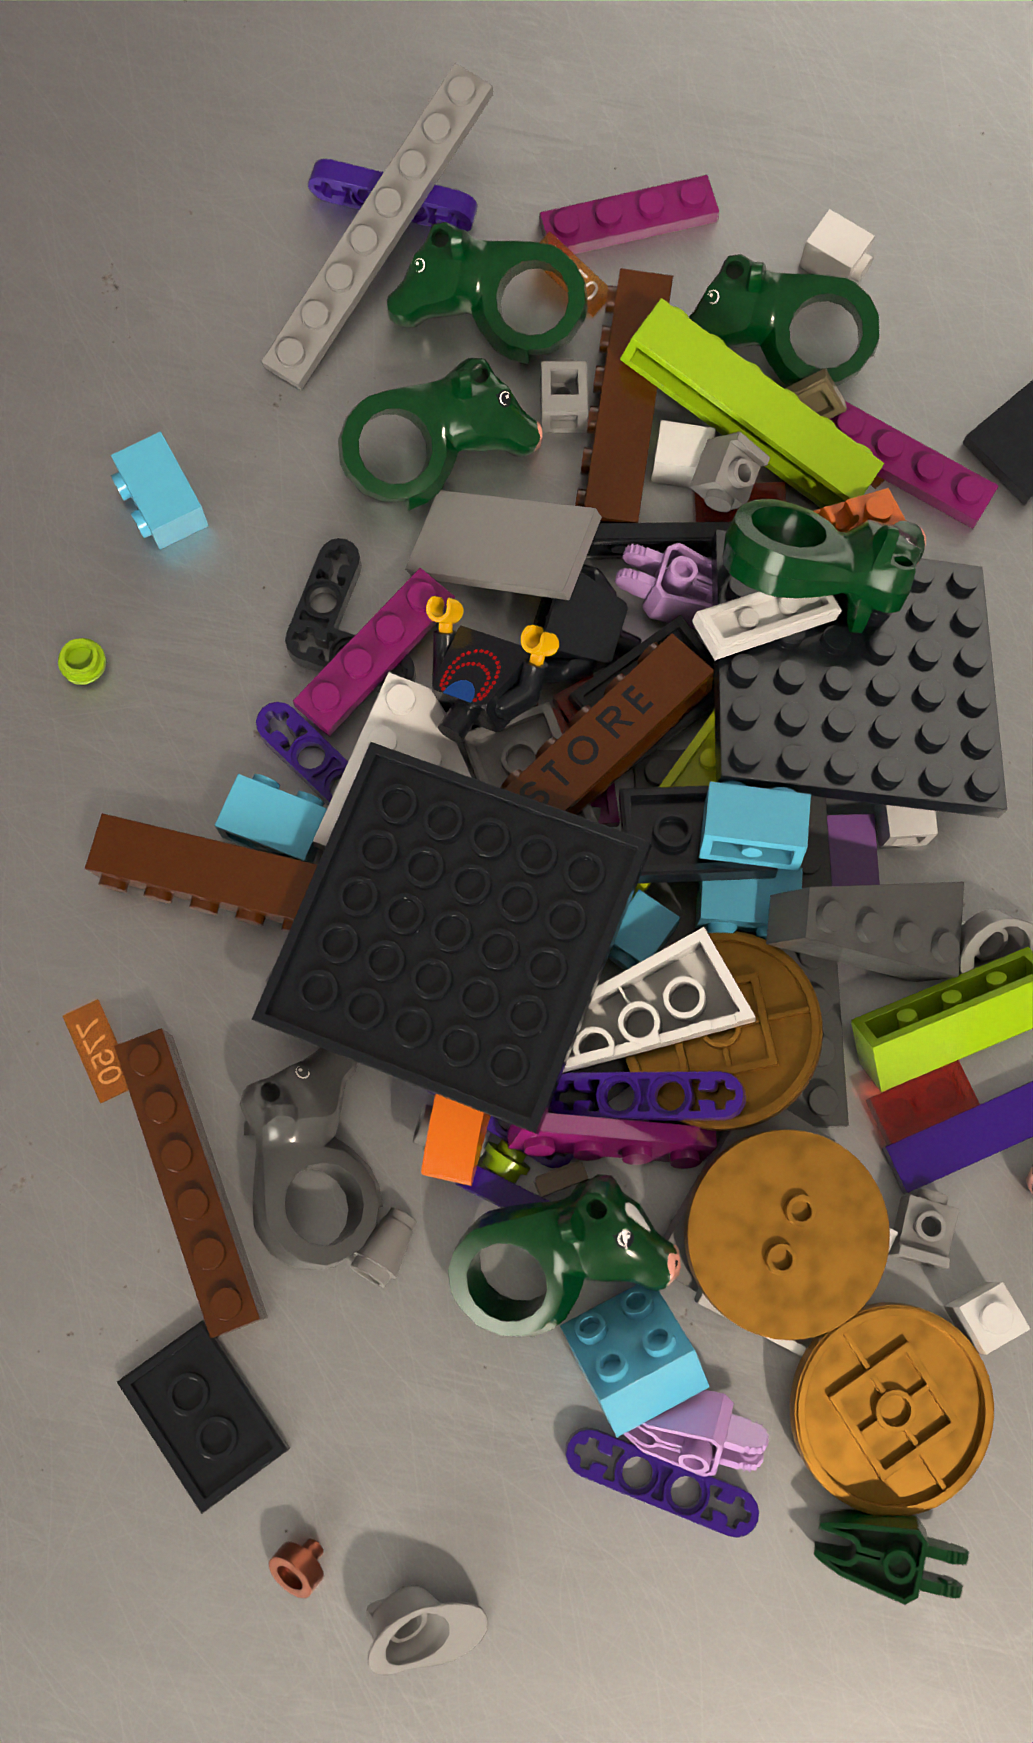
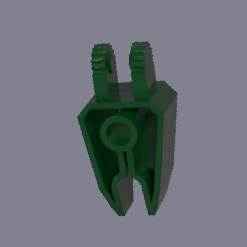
M844 1510L820 1515L819 1529L853 1542L850 1546L817 1541L814 1543V1556L840 1577L903 1605L917 1599L920 1591L951 1599L961 1597L963 1588L961 1582L947 1575L924 1570L926 1557L952 1565H966L969 1556L968 1549L928 1537L925 1527L917 1516L872 1515L859 1510Z

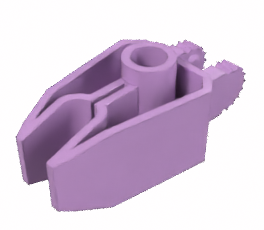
M681 543L668 546L664 553L648 547L644 548L643 545L640 546L638 544L625 547L622 559H624L627 565L635 567L639 572L630 568L620 569L615 578L616 586L620 587L619 589L628 591L630 594L643 598L642 607L649 618L670 623L681 615L690 628L696 629L692 623L695 613L712 607V561Z
M704 1390L624 1434L642 1452L703 1477L716 1475L718 1464L737 1470L742 1468L744 1472L745 1470L749 1472L751 1470L756 1471L757 1467L760 1468L763 1462V1454L769 1443V1434L766 1432L767 1429L763 1428V1424L752 1423L750 1419L731 1414L734 1402L723 1393Z

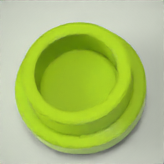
M86 638L73 639L66 643L60 651L58 666L68 681L78 685L90 684L99 679L106 668V656L103 649L95 641Z
M501 1139L499 1144L490 1141L485 1147L487 1154L482 1163L488 1169L512 1183H516L521 1174H528L531 1168L524 1162L527 1154L518 1149H508V1143Z

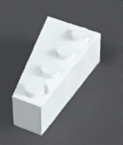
M704 927L596 987L563 1073L756 1022L754 1013Z

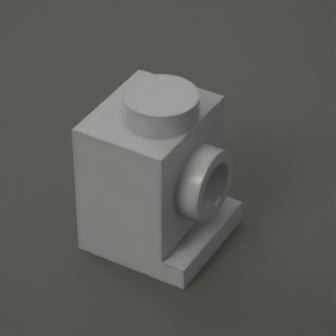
M570 358L541 361L542 433H586L588 416L587 361H574Z
M741 432L708 439L690 488L704 498V502L708 507L716 511L728 512L732 509H737L748 502L760 467L767 466L770 457Z
M919 1188L917 1196H902L893 1229L898 1234L888 1255L934 1269H949L951 1259L948 1257L959 1209L947 1205V1195L932 1190ZM926 1217L932 1218L936 1223L934 1234L931 1237L926 1235L921 1227L922 1221Z

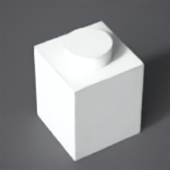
M829 209L807 239L798 267L810 274L830 275L850 280L854 278L857 281H861L874 258L868 253L875 236Z
M661 420L651 482L690 488L708 439L714 438L716 428Z
M874 804L880 849L927 845L938 834L936 814L933 810Z
M985 1282L944 1306L955 1327L968 1338L979 1354L987 1355L1030 1330L1028 1323L1003 1282Z

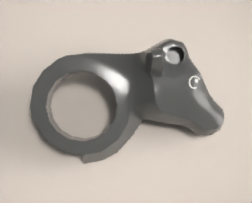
M319 1048L306 1059L288 1066L268 1078L247 1085L240 1101L242 1113L246 1118L244 1122V1135H252L256 1138L253 1221L257 1236L269 1253L286 1265L313 1270L335 1267L342 1260L360 1250L376 1226L378 1208L383 1207L379 1183L371 1167L352 1148L335 1137L342 1110L344 1089L348 1080L356 1071L357 1062ZM311 1169L325 1172L338 1182L346 1195L348 1205L346 1226L339 1237L328 1246L312 1244L296 1234L287 1218L285 1208L287 1189L296 1174L303 1170Z

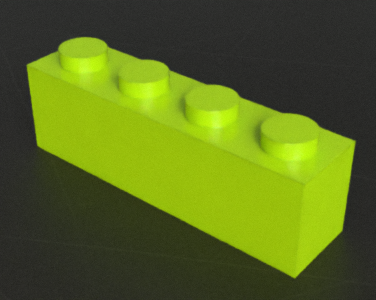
M1025 947L960 974L956 978L948 979L852 1019L851 1025L859 1064L879 1090L883 1092L1033 1029V951L1029 947Z

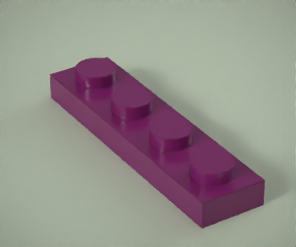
M703 175L543 211L539 214V224L545 244L556 246L567 256L716 223L718 222L720 211L708 175Z
M846 402L847 411L830 419L836 425V428L856 443L868 447L873 455L884 463L877 476L972 529L977 524L999 485Z
M419 568L293 700L294 706L330 737L381 683L388 672H391L438 623L432 621L427 615L426 605L428 600L432 596L442 597L444 600L443 613L445 614L447 599H455V596L423 569Z
M554 1113L546 1114L538 1135L512 1124L508 1129V1149L524 1150L525 1154L534 1157L549 1156L553 1153L573 1154L574 1158L582 1161L614 1157L622 1158L624 1163L631 1165L662 1161L670 1162V1165L674 1168L688 1169L700 1165L717 1147L716 1131L695 1126Z

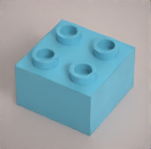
M637 1284L560 1325L574 1357L616 1437L625 1434L710 1387L694 1347L660 1291L649 1290Z

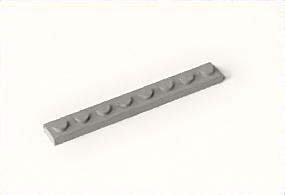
M456 63L453 65L263 357L261 363L264 368L299 390L303 389L492 98L493 86L460 65Z

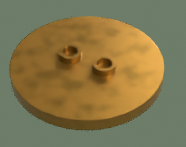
M737 931L735 933H708L754 1013L756 1022L625 1057L630 1072L721 1071L730 1073L745 1088V1107L739 1115L728 1120L678 1121L706 1130H740L772 1119L788 1108L801 1095L810 1082L819 1062L823 1042V1021L820 1005L811 982L800 966L786 952L778 947L767 945L766 940L751 934ZM701 1081L692 1082L696 1097L692 1111L701 1110L698 1100H712L717 1103L718 1110H724L728 1100H735V1092L729 1091L726 1088L725 1082L718 1083V1090L716 1092H701L698 1090ZM669 1082L661 1086L657 1095L661 1108L668 1111L679 1108L685 1098L683 1087L676 1082Z
M778 1129L758 1132L734 1142L719 1153L704 1169L693 1188L687 1205L684 1223V1243L690 1270L698 1287L712 1306L724 1317L739 1327L762 1337L777 1340H802L817 1337L840 1327L857 1314L868 1302L883 1276L887 1263L890 1229L886 1205L877 1183L861 1161L850 1151L818 1134L800 1130Z
M896 1302L869 1304L863 1306L857 1314L840 1327L815 1337L807 1347L798 1364L791 1386V1429L798 1452L814 1478L837 1499L852 1508L872 1515H916L940 1506L951 1499L970 1481L979 1468L989 1446L993 1430L994 1399L992 1386L979 1353L968 1338L950 1322L932 1312L909 1304Z

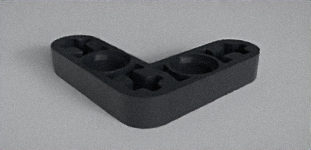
M332 539L325 543L319 551L286 633V647L294 663L319 673L355 636L338 629L362 566L358 548L347 539ZM341 554H345L350 565H341L336 576L337 584L331 581L334 569L330 559L338 560ZM323 592L330 593L337 599L335 607L326 613L317 612L311 607V601L314 596ZM308 635H313L316 645L329 650V641H334L330 647L329 661H324V651L316 647H309L306 653L301 652L297 640L305 641ZM407 654L398 665H401L402 674L405 675V679L415 682L414 663ZM386 677L373 691L380 692Z

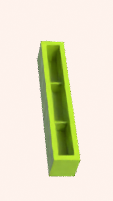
M662 298L634 334L620 358L622 362L710 427L716 428L715 430L724 436L736 432L744 434L770 457L768 465L765 466L767 469L820 508L864 495L884 465L881 460L873 455L868 447L856 443L836 428V425L830 419L817 414L801 402L795 393L782 388L763 374L756 364L743 359L728 348L721 338L708 333L689 319L682 309L670 305Z

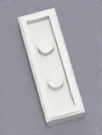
M756 592L697 611L692 623L714 660L834 621L842 610L833 595L796 599L779 598Z

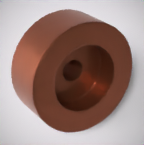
M307 1539L303 1546L293 1542H285L270 1559V1572L277 1583L287 1592L299 1598H308L324 1578L323 1569L318 1562L324 1550L314 1539Z

